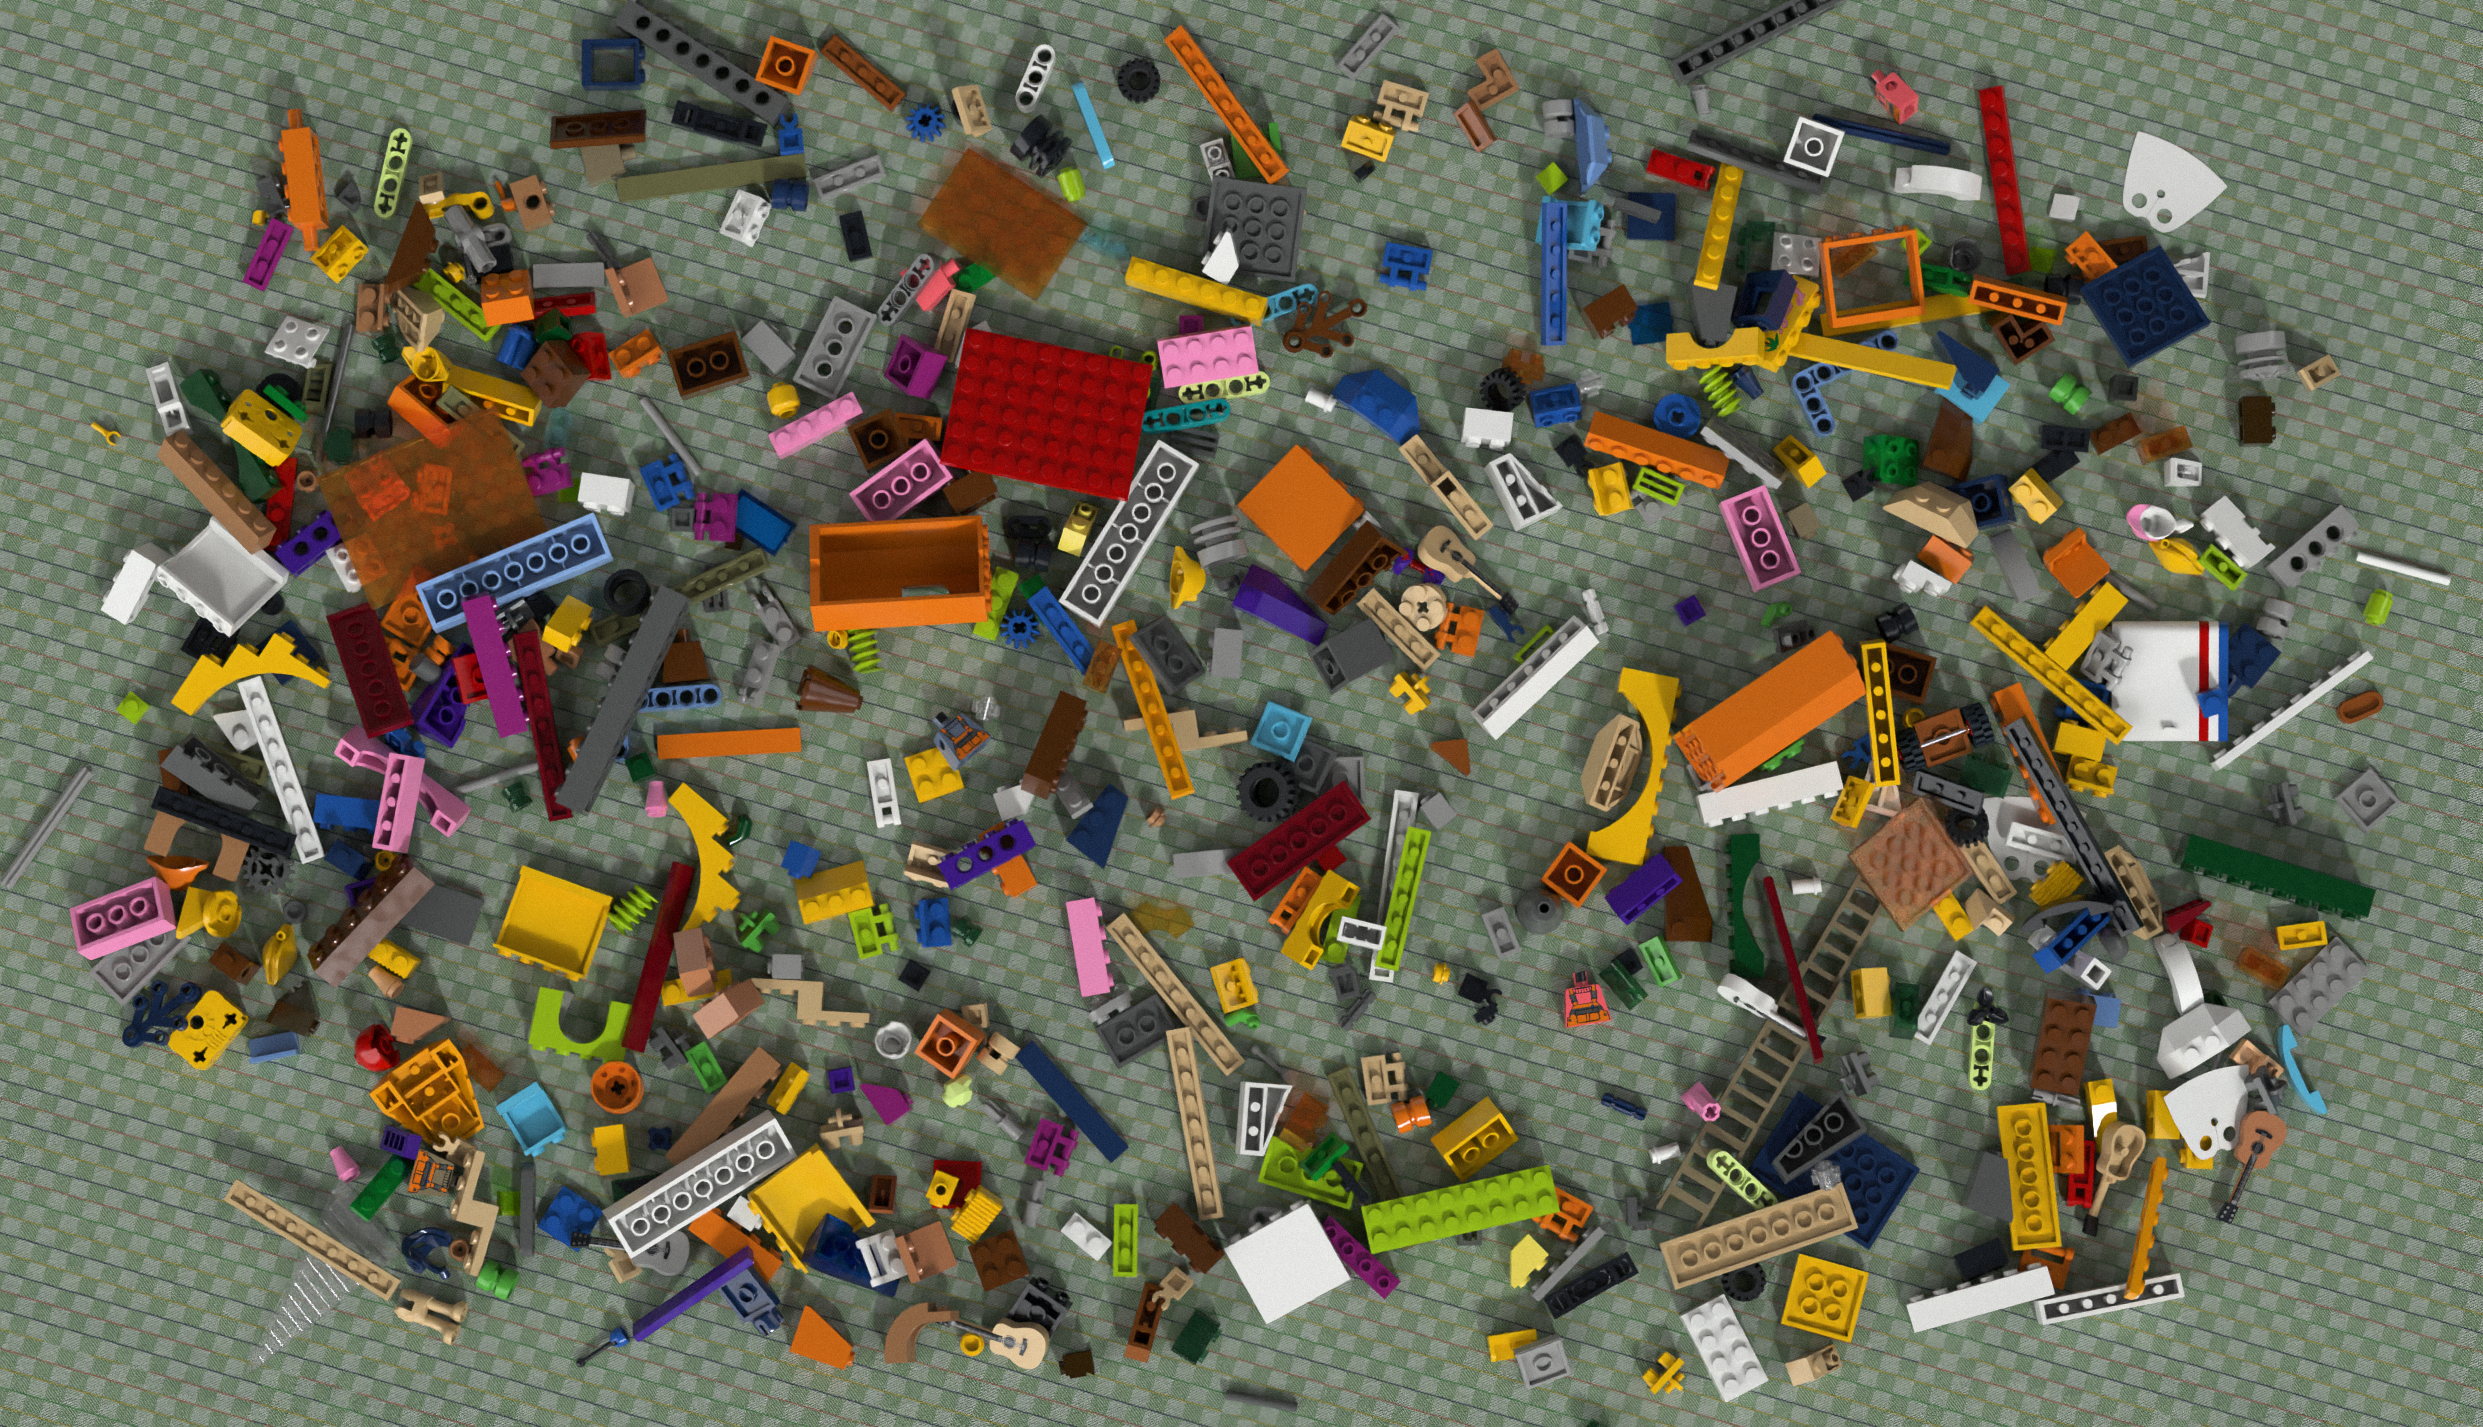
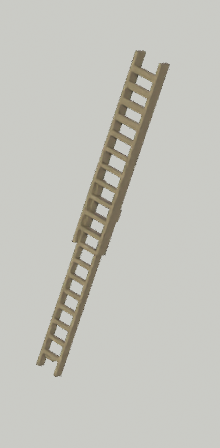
M1904 799L1900 801L1901 809H1903L1907 802ZM1931 816L1928 819L1921 833H1918L1916 831L1917 828L1905 821L1900 822L1897 818H1890L1806 962L1804 960L1799 962L1798 968L1801 978H1803L1809 968L1832 982L1824 997L1804 985L1806 995L1820 1003L1812 1016L1816 1031L1844 985L1840 983L1841 978L1934 823V817ZM1893 825L1917 839L1908 854L1884 840ZM1880 846L1904 859L1897 874L1873 861ZM1868 866L1892 879L1884 895L1860 881ZM1856 887L1880 900L1872 915L1848 901ZM1844 907L1868 920L1860 936L1836 922ZM1832 927L1856 941L1848 956L1824 942ZM1820 948L1845 961L1836 977L1812 963ZM1789 979L1775 1003L1778 1005L1777 1012L1781 1015L1785 1009L1801 1019L1799 1010L1788 1004L1794 993ZM1767 1018L1765 1019L1717 1101L1721 1107L1720 1111L1751 1129L1744 1142L1712 1124L1713 1121H1705L1654 1208L1661 1210L1669 1194L1675 1196L1701 1212L1700 1217L1692 1228L1694 1232L1699 1231L1727 1183L1722 1179L1720 1183H1717L1687 1165L1694 1152L1707 1160V1155L1711 1150L1700 1144L1706 1132L1738 1150L1734 1159L1738 1163L1740 1162L1809 1045L1806 1040L1795 1036ZM1771 1030L1796 1044L1788 1058L1764 1045ZM1756 1048L1788 1066L1780 1081L1775 1080L1748 1063ZM1744 1068L1776 1087L1767 1102L1736 1084ZM1732 1089L1763 1107L1756 1122L1723 1104ZM1719 1156L1716 1158L1717 1164L1723 1167L1727 1165L1720 1160ZM1682 1173L1714 1192L1707 1204L1675 1185Z

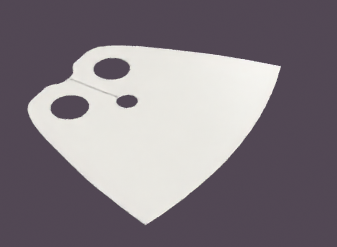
M2138 131L2127 167L2123 189V205L2125 210L2132 215L2147 218L2153 228L2166 233L2180 227L2198 214L2228 186L2209 167L2187 151L2161 138ZM2158 190H2163L2165 192V196L2163 198H2159L2157 196ZM2137 193L2146 196L2147 203L2142 208H2137L2132 203V197ZM2168 209L2172 214L2171 221L2166 224L2159 222L2157 219L2158 211Z
M2005 796L1985 798L1983 809L1987 814L1989 822L1987 839L1990 852L2007 878L2017 880L2020 877H2027L2033 883L2038 878L2040 880L2044 879L2048 873L2045 875L2036 874L2034 864L2039 860H2043L2050 866L2054 861L2058 863L2059 860L2007 846L2005 841L2011 822L2064 836L2058 824L2054 823L2047 826L2046 822L2042 823L2037 812L2040 809L2039 805L2031 797ZM2080 811L2083 818L2085 819L2087 814ZM2009 856H2014L2019 860V867L2015 871H2009L2004 866V861Z
M2249 1065L2229 1066L2209 1071L2187 1081L2164 1097L2176 1126L2192 1152L2199 1159L2206 1160L2213 1157L2220 1149L2228 1151L2234 1149L2240 1137V1122L2247 1112L2248 1091L2244 1081L2246 1076H2249ZM2213 1118H2217L2218 1120L2216 1126H2213L2211 1124V1120ZM2228 1126H2232L2236 1131L2235 1138L2232 1141H2226L2223 1136L2224 1130ZM2203 1136H2209L2212 1140V1145L2207 1151L2200 1148V1140Z

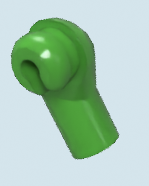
M1787 601L1770 604L1760 625L1771 629L1775 618L1788 616L1792 613V605Z
M1244 1008L1224 1016L1228 1027L1239 1022L1246 1023L1250 1029H1257L1260 1026L1259 1015Z

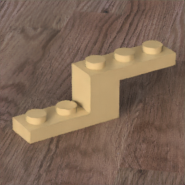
M1417 434L1398 449L1475 541L1494 526L1451 472L1444 468Z
M1189 706L1175 708V713L1168 714L1181 752L1248 742L1246 730L1241 731V727L1227 729L1226 734L1218 735L1217 731L1203 733L1204 737L1199 738L1195 710H1190ZM1142 714L1130 715L1128 720H1124L1125 732L1146 729Z
M751 978L759 993L770 994L771 989H778L780 994L794 995L795 991H798L797 1019L802 1020L804 1025H817V1021H826V1026H841V1022H850V1027L864 1028L865 1023H870L871 1021L870 1013L823 1011L825 982Z
M471 1148L470 1153H467L464 1158L463 1166L465 1171L463 1176H460L456 1189L459 1191L456 1200L454 1199L451 1203L449 1212L452 1214L451 1219L477 1226V1230L472 1232L470 1238L472 1247L470 1254L467 1253L464 1258L463 1267L465 1268V1273L479 1277L499 1207L472 1199L486 1153Z

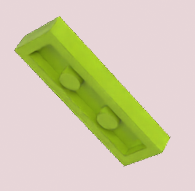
M997 566L991 584L992 612H988V622H976L973 634L994 642L996 641L1000 630V623L1003 622L1020 574Z
M1357 895L1349 909H1337L1332 912L1323 946L1324 951L1320 957L1321 960L1336 964L1344 963L1349 944L1337 940L1342 916L1356 919L1362 896Z
M1114 1204L1113 1277H1137L1138 1204Z

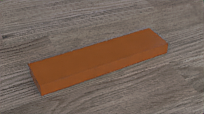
M836 34L819 51L820 54L891 113L907 96L902 89Z

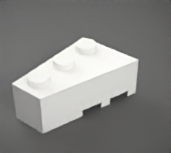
M1511 453L1489 462L1484 468L1515 531L1556 513L1563 507L1559 501H1556L1547 492L1543 485H1540L1531 476V473Z

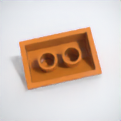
M412 373L396 385L387 404L437 447L442 449L465 426L436 404V401L442 395L444 381L425 382Z

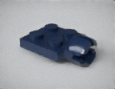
M2245 622L2241 624L2228 642V697L2233 696L2241 686H2246L2251 690L2282 653Z
M753 1265L717 1289L743 1323L752 1322L754 1327L763 1336L769 1335L767 1331L770 1334L780 1327V1323L784 1322L783 1315L776 1307L780 1300Z

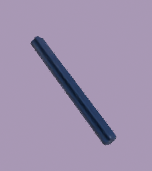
M1817 113L1812 117L1813 120L1844 130L1847 135L1945 156L1950 151V142Z

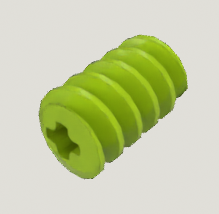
M1720 365L1703 373V377L1699 380L1700 385L1708 384L1703 389L1704 393L1712 392L1708 400H1716L1712 406L1713 409H1721L1717 414L1718 418L1726 417L1745 406H1738L1742 397H1733L1737 392V388H1728L1733 381H1724L1728 372L1720 373L1719 370L1722 368Z
M846 630V633L854 635L848 639L849 643L855 644L849 649L851 653H856L851 658V661L859 663L852 667L853 671L865 674L883 670V667L876 666L878 662L882 661V658L874 657V654L878 653L880 649L873 648L872 646L879 642L878 639L871 638L873 634L877 633V630Z
M637 884L634 885L636 894L630 891L627 892L630 898L629 901L624 898L620 899L623 907L614 906L616 914L607 913L610 919L609 922L625 937L627 934L624 929L630 931L634 929L631 921L639 924L638 915L647 916L644 908L652 910L654 907L651 901L659 903L649 891Z

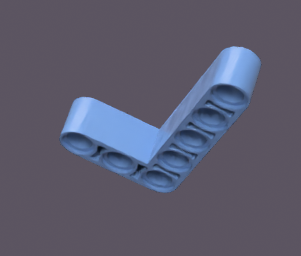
M1886 330L1858 343V345L1893 352L1898 346L1899 339L1895 332ZM1888 337L1891 339L1892 347H1883L1881 338ZM1819 362L1797 373L1791 380V391L1812 433L1816 437L1826 438L1835 428V421L1819 388L1856 370L1844 369L1840 366ZM1819 368L1826 369L1829 373V378L1821 379L1817 374V370ZM1799 378L1805 379L1808 388L1804 390L1798 388L1796 380ZM1810 399L1815 400L1818 403V409L1815 411L1810 410L1807 407V401ZM1818 421L1827 422L1829 430L1826 432L1820 431L1817 426Z
M713 684L651 688L645 698L644 706L640 708L638 713L716 707L721 704L723 694ZM711 689L716 690V700L712 702L706 701V692ZM687 691L692 692V702L684 704L681 700L683 693ZM667 693L670 698L668 704L664 706L659 705V695ZM630 731L623 743L625 753L621 757H616L615 761L624 762L631 755Z

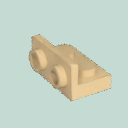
M968 85L952 89L965 134H973L974 137H979L992 130L979 86Z

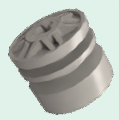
M2284 331L2258 332L2234 338L2236 354L2248 355V359L2238 362V367L2249 368L2239 372L2240 379H2250L2253 381L2268 380L2290 372L2288 365H2278L2288 361V357L2276 354V351L2286 348Z
M1237 515L1213 517L1190 528L1192 536L1202 535L1193 540L1194 545L1205 544L1206 548L1197 552L1202 569L1230 563L1249 554L1245 540H1233L1232 537L1241 532V527L1239 526L1229 527L1239 522Z

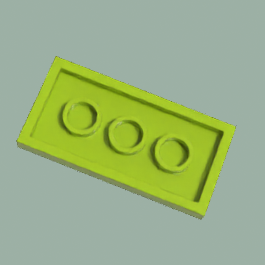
M1275 1136L1271 1137L1257 1182L1350 1210L1354 1193L1352 1191L1347 1193L1339 1183L1342 1178L1332 1166L1316 1182L1299 1166L1314 1148ZM1340 1157L1337 1161H1341L1358 1182L1363 1163Z

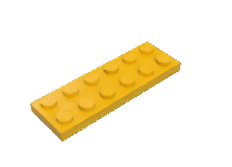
M2045 1102L1997 1106L1996 1112L2001 1153H2003L2002 1158L2008 1159L2013 1210L2012 1223L2009 1222L2012 1251L2061 1247Z

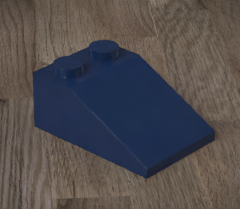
M1941 330L1930 341L1943 363L1956 365L1957 370L1953 381L1961 389L1960 393L1970 400L1973 398L1978 400L1985 393L2000 369Z
M1994 474L1945 487V489L1971 501L1978 530L2017 522L2006 475Z

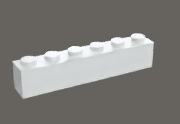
M1573 615L1471 712L1472 716L1490 736L1497 740L1590 652L1599 641L1588 626Z
M1837 761L1725 788L1718 793L1713 791L1697 795L1695 798L1702 825L1708 823L1709 827L1722 825L1723 819L1732 818V822L1746 819L1745 814L1755 812V816L1769 813V808L1778 806V809L1782 810L1793 807L1792 802L1801 800L1802 804L1816 801V796L1824 795L1825 799L1838 796V791L1844 788Z
M2040 1262L2026 1265L2027 1270L2018 1272L2017 1268L2004 1271V1276L1994 1278V1275L1980 1278V1283L1971 1285L1970 1281L1957 1284V1289L1952 1291L1942 1288L1933 1291L1934 1295L1924 1298L1923 1294L1910 1297V1302L1906 1303L1914 1333L2055 1294L2047 1265L2041 1266Z
M2173 1272L2142 1278V1280H2145L2143 1293L2139 1294L2134 1300L2124 1298L2127 1282L2033 1300L2038 1324L2046 1325L2185 1297L2180 1273Z

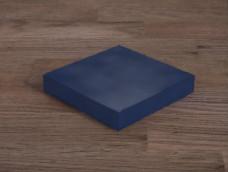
M1628 192V200L1662 212L1656 224L1627 214V240L1674 242L1676 193Z
M291 619L255 646L259 649L257 654L260 655L274 633L282 634V632H285L295 639L293 643L298 646L293 653L295 656L297 653L305 656L310 660L309 665L321 657ZM272 673L282 686L296 677L289 674Z

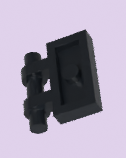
M200 616L180 650L197 660L200 659L202 654L210 655L212 653L223 660L222 663H224L227 658L225 655L231 645H235L238 639L236 637L241 629L236 630L229 637L225 633L217 631L213 623L207 618ZM219 636L224 640L218 650L215 651L211 647Z

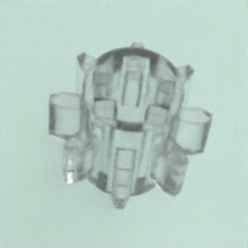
M1591 368L1581 370L1579 372L1580 377L1575 378L1580 395L1586 394L1587 398L1598 396V390L1603 388L1599 371L1592 372Z
M980 695L979 701L973 700L971 711L976 713L975 719L992 723L993 717L999 718L1001 706L996 705L998 699Z
M1819 1161L1815 1168L1811 1169L1813 1185L1819 1184L1822 1190H1831L1837 1186V1182H1841L1839 1165L1833 1166L1832 1161Z

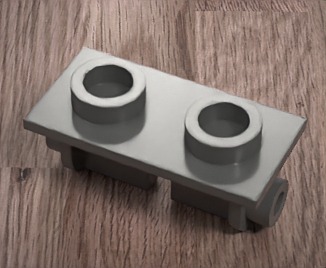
M268 170L269 177L265 178V175L257 177L255 185L262 199L271 196V200L264 202L269 218L275 217L281 220L284 214L288 217L287 208H290V203L286 196L282 197L280 189L283 186L278 175L273 176Z

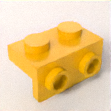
M1244 957L1210 968L1224 1014L1258 1003V991L1252 983L1250 967Z

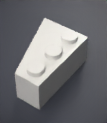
M2226 496L2221 497L2199 515L2202 519L2200 523L2203 528L2215 535L2217 545L2222 550H2227L2232 556L2230 559L2244 571L2254 566L2275 549L2272 543L2266 545L2258 536L2260 531L2256 527L2251 528L2244 519L2245 515Z
M151 542L135 549H130L123 559L125 564L122 570L120 569L113 578L115 583L112 589H109L102 599L104 605L101 610L124 625L134 621L150 596L148 592L154 581L159 582L156 577L159 565L170 562L174 556Z
M1254 1082L1240 1083L1235 1154L1264 1156L1292 1085Z

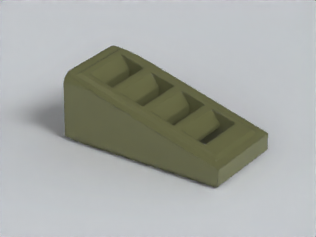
M316 363L314 368L310 367L306 370L301 403L307 407L305 412L325 414L332 364ZM312 372L325 373V376L312 375ZM311 381L322 382L323 385L311 384ZM310 391L321 392V395L310 394Z

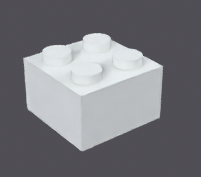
M1801 115L1783 162L1829 177L1845 131Z
M1466 407L1463 416L1461 442L1466 443L1465 446L1471 448H1479L1480 444L1489 445L1491 450L1502 451L1503 447L1508 448L1511 441L1514 413Z
M582 472L578 501L583 505V508L590 512L600 513L601 509H605L612 515L624 516V512L631 513L635 485L630 479Z

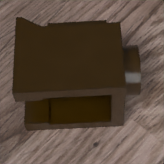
M1092 1350L1062 1355L1063 1360L1059 1361L1061 1375L1070 1376V1379L1087 1376V1372L1092 1375L1096 1374Z

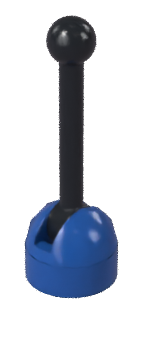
M618 1326L610 1333L609 1342L586 1357L577 1359L576 1365L580 1368L584 1367L587 1361L611 1345L615 1347L625 1346L630 1342L628 1334L621 1326Z

